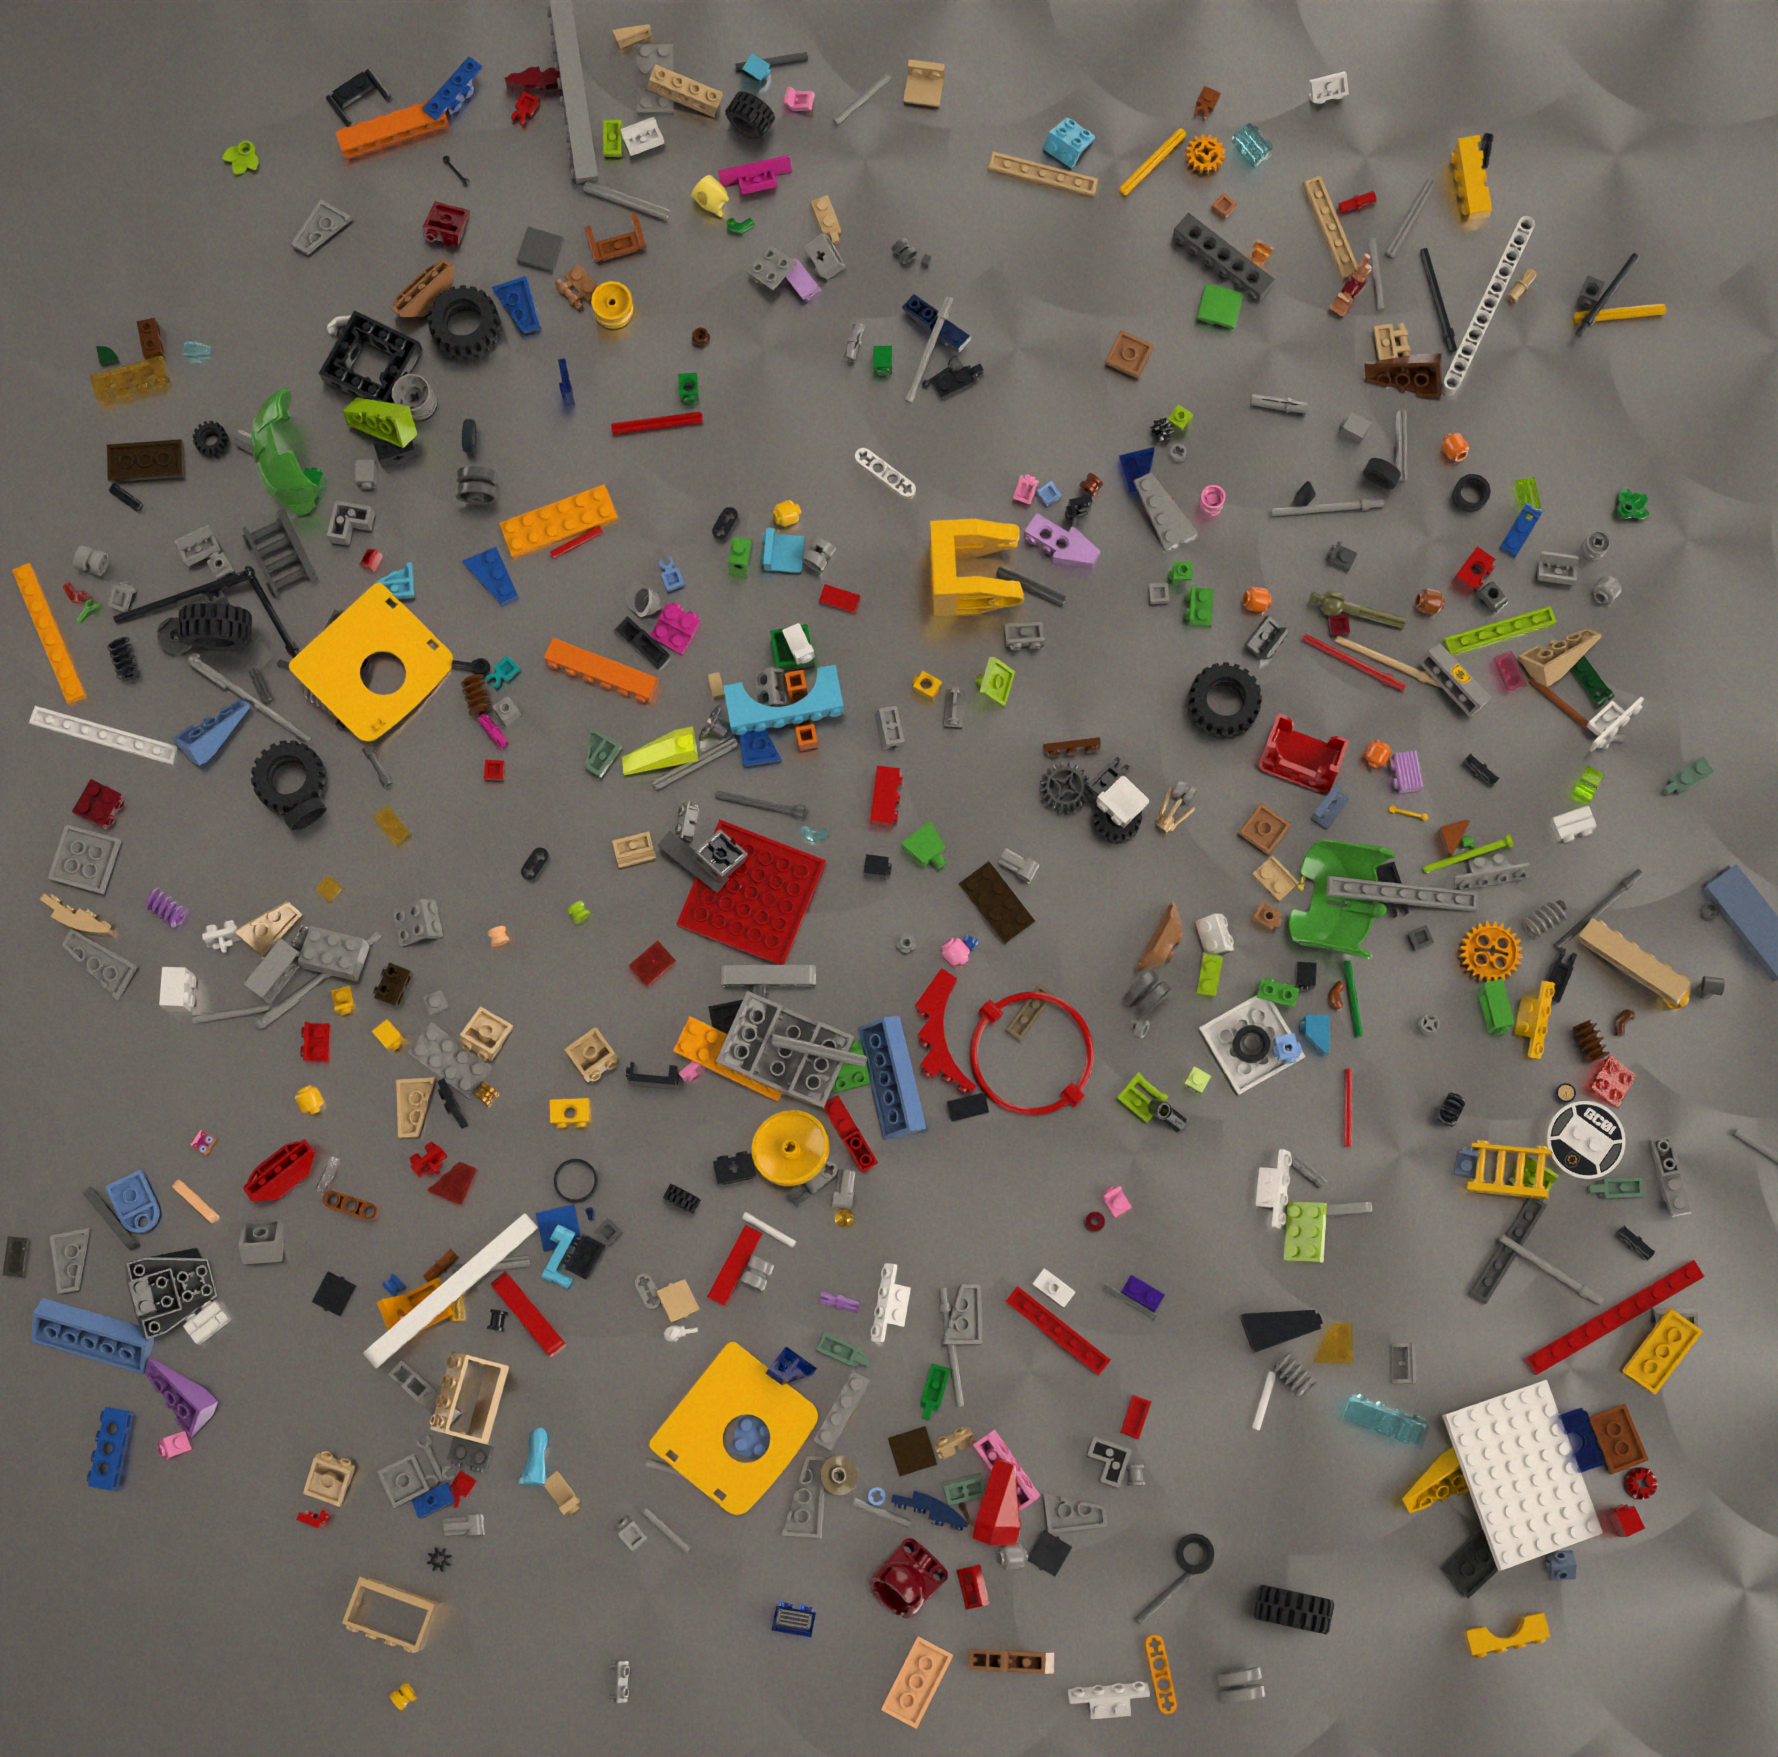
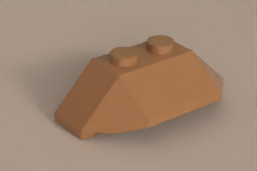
M442 258L438 263L424 269L397 295L390 309L401 317H424L429 313L430 306H434L433 300L436 297L440 298V293L444 290L446 292L450 291L454 265Z
M1171 901L1134 971L1141 972L1164 965L1166 960L1170 962L1175 953L1172 948L1175 943L1179 945L1184 936L1181 934L1183 926L1175 902Z

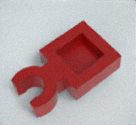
M524 91L515 105L518 111L512 113V121L514 122L517 117H521L519 123L523 126L526 122V115L532 117L541 103L540 99Z
M462 1470L459 1471L450 1485V1488L454 1490L452 1493L453 1497L456 1499L454 1508L459 1507L461 1503L460 1497L464 1496L467 1498L477 1483L476 1479Z

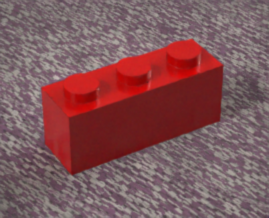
M877 765L870 825L893 828V823H897L899 811H895L896 804H900L901 793H898V785L902 786L903 774H900V768Z

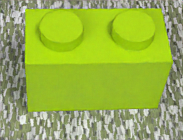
M1202 953L1196 993L1216 996L1223 960L1221 955Z

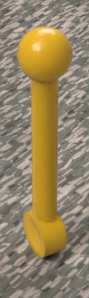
M1394 805L1389 807L1390 813L1398 812L1421 818L1423 821L1428 820L1426 813L1418 814L1397 809Z

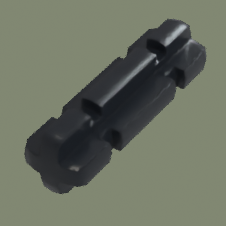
M1485 133L1483 136L1481 151L1483 150L1482 168L1484 169L1489 166L1494 138L1492 133Z
M114 483L109 488L111 494L135 511H139L142 507L141 501L135 499L134 496L121 489L117 484Z

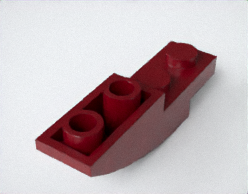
M539 66L529 67L520 73H511L504 79L507 89L529 93L548 92L558 89L557 78H560V72L556 71L553 67L541 72Z

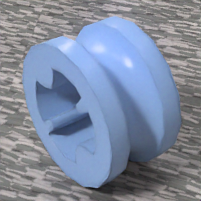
M876 1487L870 1490L868 1499L871 1504L878 1506L884 1503L886 1494L883 1489ZM880 1491V1495L883 1498L881 1501L874 1502L871 1494Z

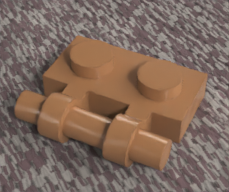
M577 264L564 275L568 280L566 283L558 279L555 281V285L558 287V291L569 299V303L572 306L581 310L584 306L581 301L585 299L589 304L592 294L598 285ZM574 287L578 294L574 295L570 289Z

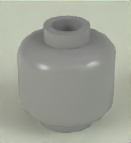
M1604 576L1594 586L1593 594L1599 603L1610 604L1620 595L1622 589L1618 579Z
M1019 1543L1015 1545H1002L1000 1550L997 1551L998 1564L1006 1571L1022 1569L1025 1561L1028 1560L1027 1550L1023 1549Z

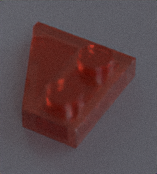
M459 1161L433 1186H430L427 1191L463 1206L478 1169Z

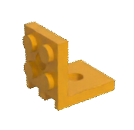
M436 1278L407 1294L378 1301L377 1305L387 1330H390L441 1286L440 1278ZM448 1306L421 1331L454 1315L451 1306Z

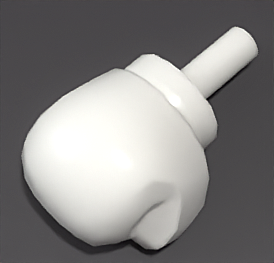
M671 1325L666 1328L664 1338L669 1342L677 1341L678 1338L686 1337V1334L698 1332V1327L685 1329V1326Z

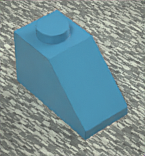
M1306 1014L1304 1020L1300 1022V1030L1304 1031V1037L1322 1056H1328L1329 1015Z

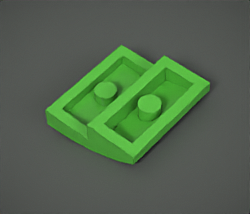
M1205 284L1196 319L1211 325L1216 323L1231 330L1234 329L1243 294L1228 288Z

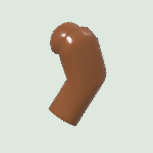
M1339 980L1328 993L1329 1004L1335 1010H1340L1343 1007L1340 993L1346 987Z

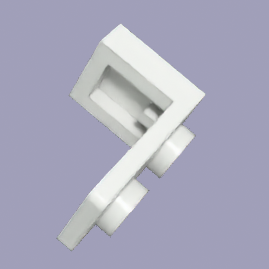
M797 623L783 629L784 637L797 665L811 661L815 657L812 645H809L801 625Z

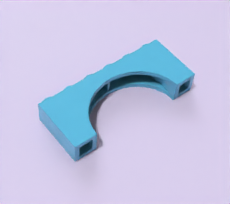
M836 665L817 668V679L810 693L802 700L783 707H770L756 702L746 693L742 682L723 686L732 734L743 735L748 731H763L769 727L780 728L785 724H800L806 720L817 721L822 719V717H838L845 713Z

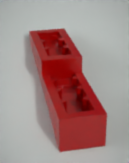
M747 1225L744 1226L707 1295L708 1298L723 1306L727 1304L763 1233Z

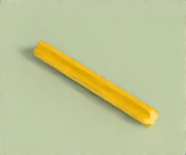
M1179 128L1119 187V191L1124 196L1127 195L1186 137L1185 130Z
M1654 304L1602 309L1595 317V321L1664 315L1666 313V305ZM1590 311L1575 312V323H1581L1582 319Z

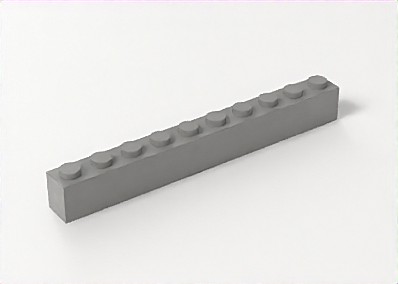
M549 0L550 6H546L548 18L551 17L552 19L549 29L550 35H554L555 42H552L553 53H557L558 59L554 60L555 69L560 72V78H557L558 89H562L563 93L560 96L561 107H565V113L562 114L563 123L568 126V131H565L566 143L570 142L571 149H568L569 161L573 160L574 166L570 167L571 177L575 178L576 184L585 183L586 181L596 182L598 181V173L572 0Z

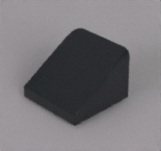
M1306 481L1295 495L1294 500L1301 506H1308L1316 496L1311 482Z

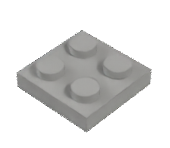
M414 1454L377 1471L393 1508L431 1490Z

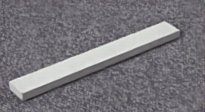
M34 706L29 720V724L32 726L172 766L179 751L178 746L38 706Z

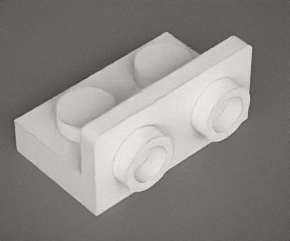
M1345 71L1309 80L1311 90L1309 98L1313 103L1322 104L1326 100L1341 99L1343 96L1349 95Z

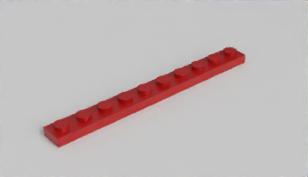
M1692 1260L1526 1357V1360L1535 1375H1538L1705 1276L1695 1260Z

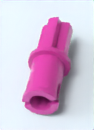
M486 713L478 718L479 723L487 731V736L494 740L499 749L509 742L500 731L499 725L496 726Z

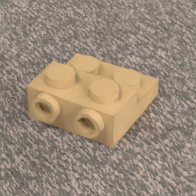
M480 1006L459 1036L460 1046L466 1051L473 1050L477 1052V1056L484 1061L487 1059L492 1061L501 1049L502 1043L512 1031L513 1025Z
M596 1027L564 1049L587 1082L597 1081L601 1077L602 1072L607 1069H614L619 1061L613 1049Z
M318 1452L313 1458L303 1494L340 1507L343 1503L347 1487L351 1482L355 1465H352L351 1461L346 1458H341L340 1460L333 1458V1454L330 1452Z

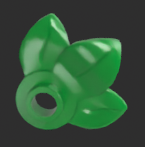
M1628 487L1620 491L1618 494L1619 505L1617 513L1621 518L1628 519L1634 517L1642 520L1649 516L1650 513L1644 508L1648 502V497L1645 493L1636 492L1633 494Z

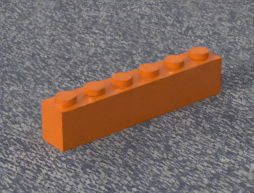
M427 100L421 104H413L403 110H395L385 116H377L370 121H361L357 125L343 127L335 133L346 159L449 125L446 114L444 112L437 121L423 111V107L429 102Z
M552 638L544 656L547 666L557 670L560 668L565 670L564 672L568 675L575 676L576 674L581 676L586 682L592 683L594 681L600 683L599 686L604 689L610 690V688H613L620 695H631L641 703H645V701L651 703L659 684L658 678L555 638Z

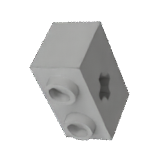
M822 233L805 245L806 255L815 264L816 267L814 269L819 277L829 280L846 268L829 236Z

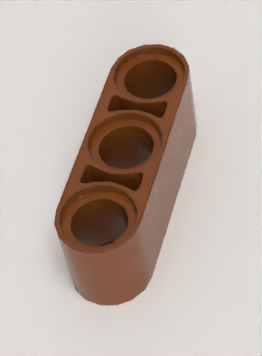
M332 1190L327 1191L323 1195V1204L331 1210L369 1222L377 1220L380 1216L379 1208L370 1202ZM336 1195L337 1202L334 1205H329V1198ZM354 1201L356 1204L355 1209L348 1211L347 1204ZM373 1207L374 1214L371 1217H366V1209Z

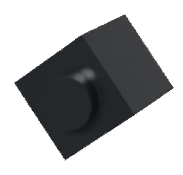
M866 854L864 877L887 879V874H891L892 863H889V857Z
M1297 961L1295 964V988L1305 992L1314 989L1316 986L1317 963Z

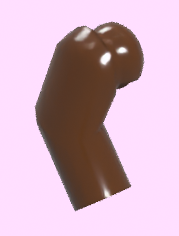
M1625 1009L1615 1018L1616 1036L1626 1035L1625 1024L1635 1019L1634 1011Z

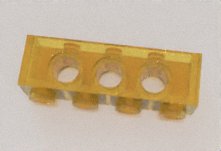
M163 356L90 375L94 394L99 402H109L113 398L127 397L131 393L146 392L149 388L164 387L167 383H171L168 367ZM153 373L150 378H145L147 374ZM135 378L132 383H127L129 379ZM117 383L114 388H109L111 384Z

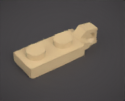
M826 195L812 200L811 205L822 233L830 237L834 246L839 245L840 239L838 234L841 233V227L829 196Z

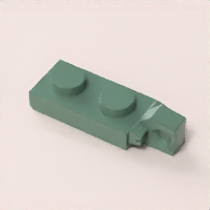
M1703 756L1674 774L1668 780L1670 784L1664 787L1662 791L1666 796L1674 791L1678 794L1683 793L1714 773V770Z
M1642 1177L1604 1178L1597 1180L1598 1185L1587 1186L1588 1194H1599V1198L1604 1199L1644 1197Z
M823 1332L816 1351L856 1368L858 1363L868 1367L871 1359L862 1356L864 1351L859 1347L826 1332Z

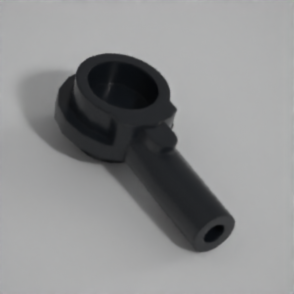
M478 658L472 662L453 660L452 667L472 670L475 675L483 674V676H486L490 671V664L484 658Z

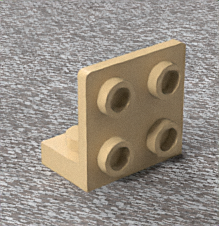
M909 59L904 102L939 107L945 76V64Z

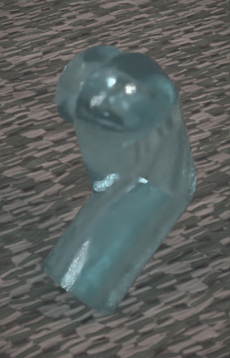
M804 825L800 829L801 836L810 842H817L829 837L826 828L816 832L810 826Z

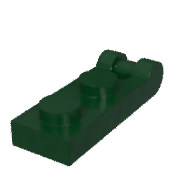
M1584 655L1569 670L1596 707H1601L1606 700L1610 701L1615 697L1614 693L1606 686ZM1599 690L1602 692V695L1600 696L1596 694V692Z

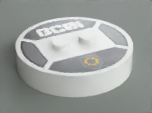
M1578 1101L1563 1107L1550 1119L1545 1131L1544 1144L1548 1147V1150L1553 1152V1156L1548 1158L1558 1171L1572 1179L1586 1181L1608 1174L1619 1164L1625 1151L1626 1139L1620 1120L1610 1109L1596 1102Z

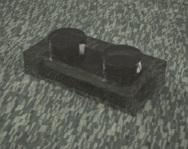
M8 1236L3 1276L24 1278L29 1238Z

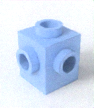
M1294 1033L1278 1036L1273 1040L1274 1058H1278L1279 1063L1291 1064L1296 1062L1295 1059L1300 1056L1299 1053L1302 1052L1300 1042H1296Z

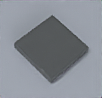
M528 227L516 259L517 262L552 272L563 242V236Z

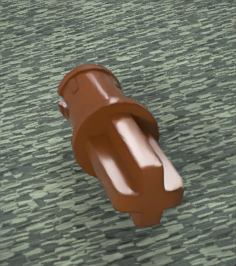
M450 1248L438 1261L435 1260L436 1263L423 1277L428 1282L436 1279L442 1272H446V1269L459 1257Z

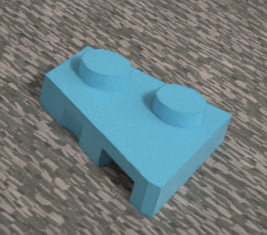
M412 562L407 563L406 567L398 572L395 570L387 577H383L375 582L382 583L398 600L415 598Z

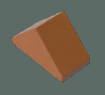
M1466 819L1445 825L1438 830L1447 857L1453 855L1470 823L1469 820Z

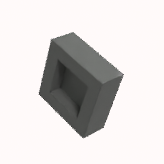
M1427 925L1408 932L1415 951L1434 943Z
M607 1218L594 1233L609 1246L622 1231Z

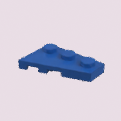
M497 547L462 561L501 605L519 598Z

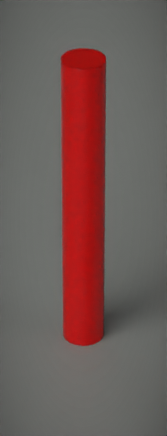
M598 526L550 551L552 558H555L599 535L603 531Z

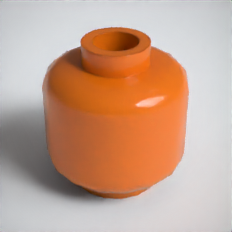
M1450 433L1444 437L1441 448L1449 460L1461 461L1468 455L1469 445L1461 434Z
M1250 587L1244 592L1242 601L1248 611L1262 613L1271 606L1272 596H1269V592L1265 588Z
M1377 739L1369 742L1363 755L1368 760L1367 764L1376 769L1378 766H1386L1392 754V750L1389 748L1390 745Z

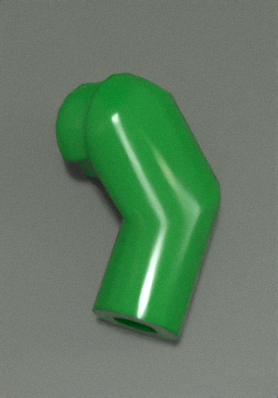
M730 218L726 222L729 231L740 234L755 226L751 218L742 223L736 222L734 218Z

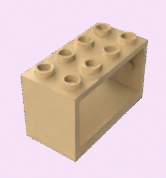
M452 1352L447 1359L448 1368L446 1375L441 1380L442 1389L436 1398L437 1407L435 1414L432 1415L430 1420V1430L488 1445L509 1366ZM469 1360L477 1362L478 1365H486L468 1434L466 1435L465 1432L450 1431L449 1428Z
M361 1576L356 1584L342 1624L347 1625V1630L356 1633L364 1631L366 1632V1637L375 1640L376 1638H383V1643L391 1646H398L399 1644L403 1646L402 1650L417 1653V1651L423 1650L441 1603L373 1578ZM366 1588L428 1610L416 1643L354 1620L357 1610L362 1603V1597Z

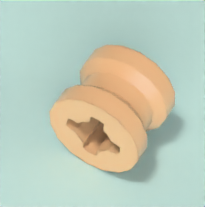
M498 926L487 931L488 936L492 940V947H498L510 941L509 937L506 936L505 926Z

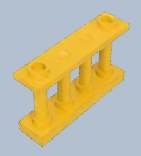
M1477 1140V1143H1472L1471 1147L1478 1150L1479 1157L1477 1158L1476 1177L1473 1179V1182L1468 1181L1467 1190L1469 1192L1549 1199V1191L1543 1186L1545 1157L1553 1156V1152L1548 1150V1147L1536 1146V1149L1491 1145L1489 1141ZM1486 1151L1498 1152L1496 1177L1493 1184L1485 1183V1180H1483ZM1506 1153L1518 1154L1516 1177L1513 1186L1505 1185V1182H1503ZM1526 1154L1537 1155L1536 1177L1533 1188L1525 1187V1184H1523Z

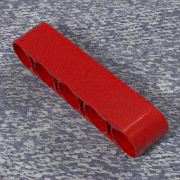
M506 1271L490 1283L550 1357L566 1345Z

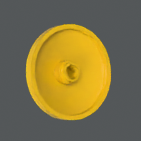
M799 1110L782 1111L766 1119L756 1131L752 1141L753 1162L761 1175L774 1184L781 1186L800 1185L814 1178L824 1167L829 1155V1138L823 1125L811 1114Z

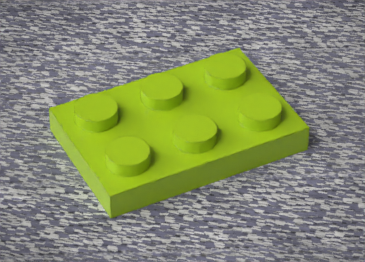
M1288 1202L1284 1261L1323 1263L1327 1203Z

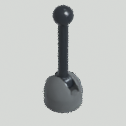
M956 355L948 361L946 369L929 380H924L922 386L928 387L929 383L949 370L958 371L964 368L960 359Z

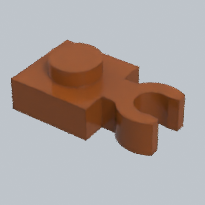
M1204 86L1196 102L1199 106L1194 111V117L1199 112L1204 113L1203 120L1205 121L1208 117V110H1214L1221 93Z

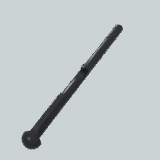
M245 566L244 571L113 616L114 622L118 623L170 604H176L177 601L207 591L213 593L238 583L252 580L255 576V571L252 567Z

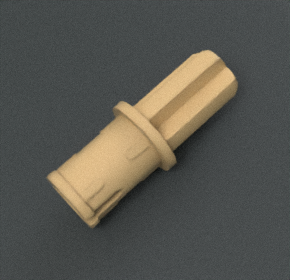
M1528 269L1520 280H1516V285L1507 294V298L1511 302L1516 303L1523 292L1528 290V286L1537 276V273L1533 269Z

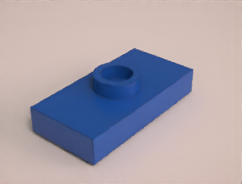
M444 1483L411 1501L418 1518L421 1519L455 1502L449 1484Z

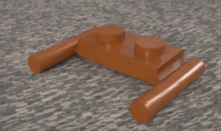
M637 213L630 214L634 232L596 243L591 226L584 227L593 262L609 260L647 247Z

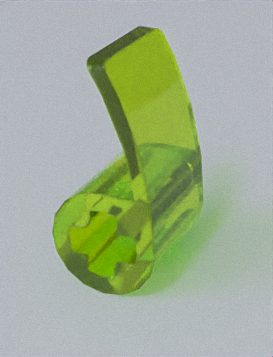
M1587 765L1572 795L1589 804L1604 774Z

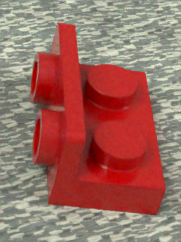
M305 1022L304 1027L301 1028L304 1046L300 1048V1056L303 1057L306 1063H330L331 1024Z

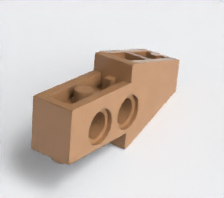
M970 1649L969 1670L1053 1674L1054 1653Z

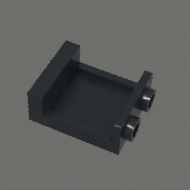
M630 1062V1066L626 1068V1078L631 1086L678 1090V1073L680 1070L676 1065H669L668 1076L637 1074L638 1067L635 1062Z

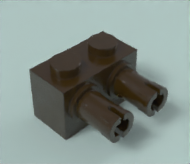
M389 962L388 966H384L381 972L382 980L380 984H377L374 988V998L381 1003L398 1009L413 973L408 969Z

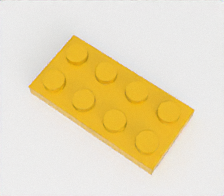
M1669 1308L1622 1371L1656 1395L1703 1333V1330L1672 1308Z

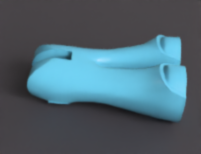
M542 1428L533 1430L529 1434L528 1458L519 1478L518 1484L546 1485L544 1452L548 1437L547 1432Z

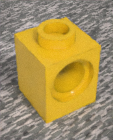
M923 670L920 675L916 674L912 681L913 691L932 702L942 687L941 680ZM929 682L931 687L924 689L921 687V684Z
M388 1019L372 1030L388 1051H394L402 1045L404 1038Z

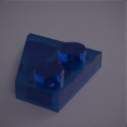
M559 359L558 363L562 379L559 387L562 399L567 401L568 406L575 405L566 359Z
M1154 447L1119 455L1128 492L1137 490L1133 482L1134 480L1150 473L1155 451Z
M786 1346L765 1374L783 1385L813 1375L817 1368Z

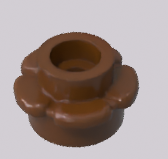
M699 327L693 331L692 341L700 346L705 345L710 339V334L707 333L708 331L705 328Z

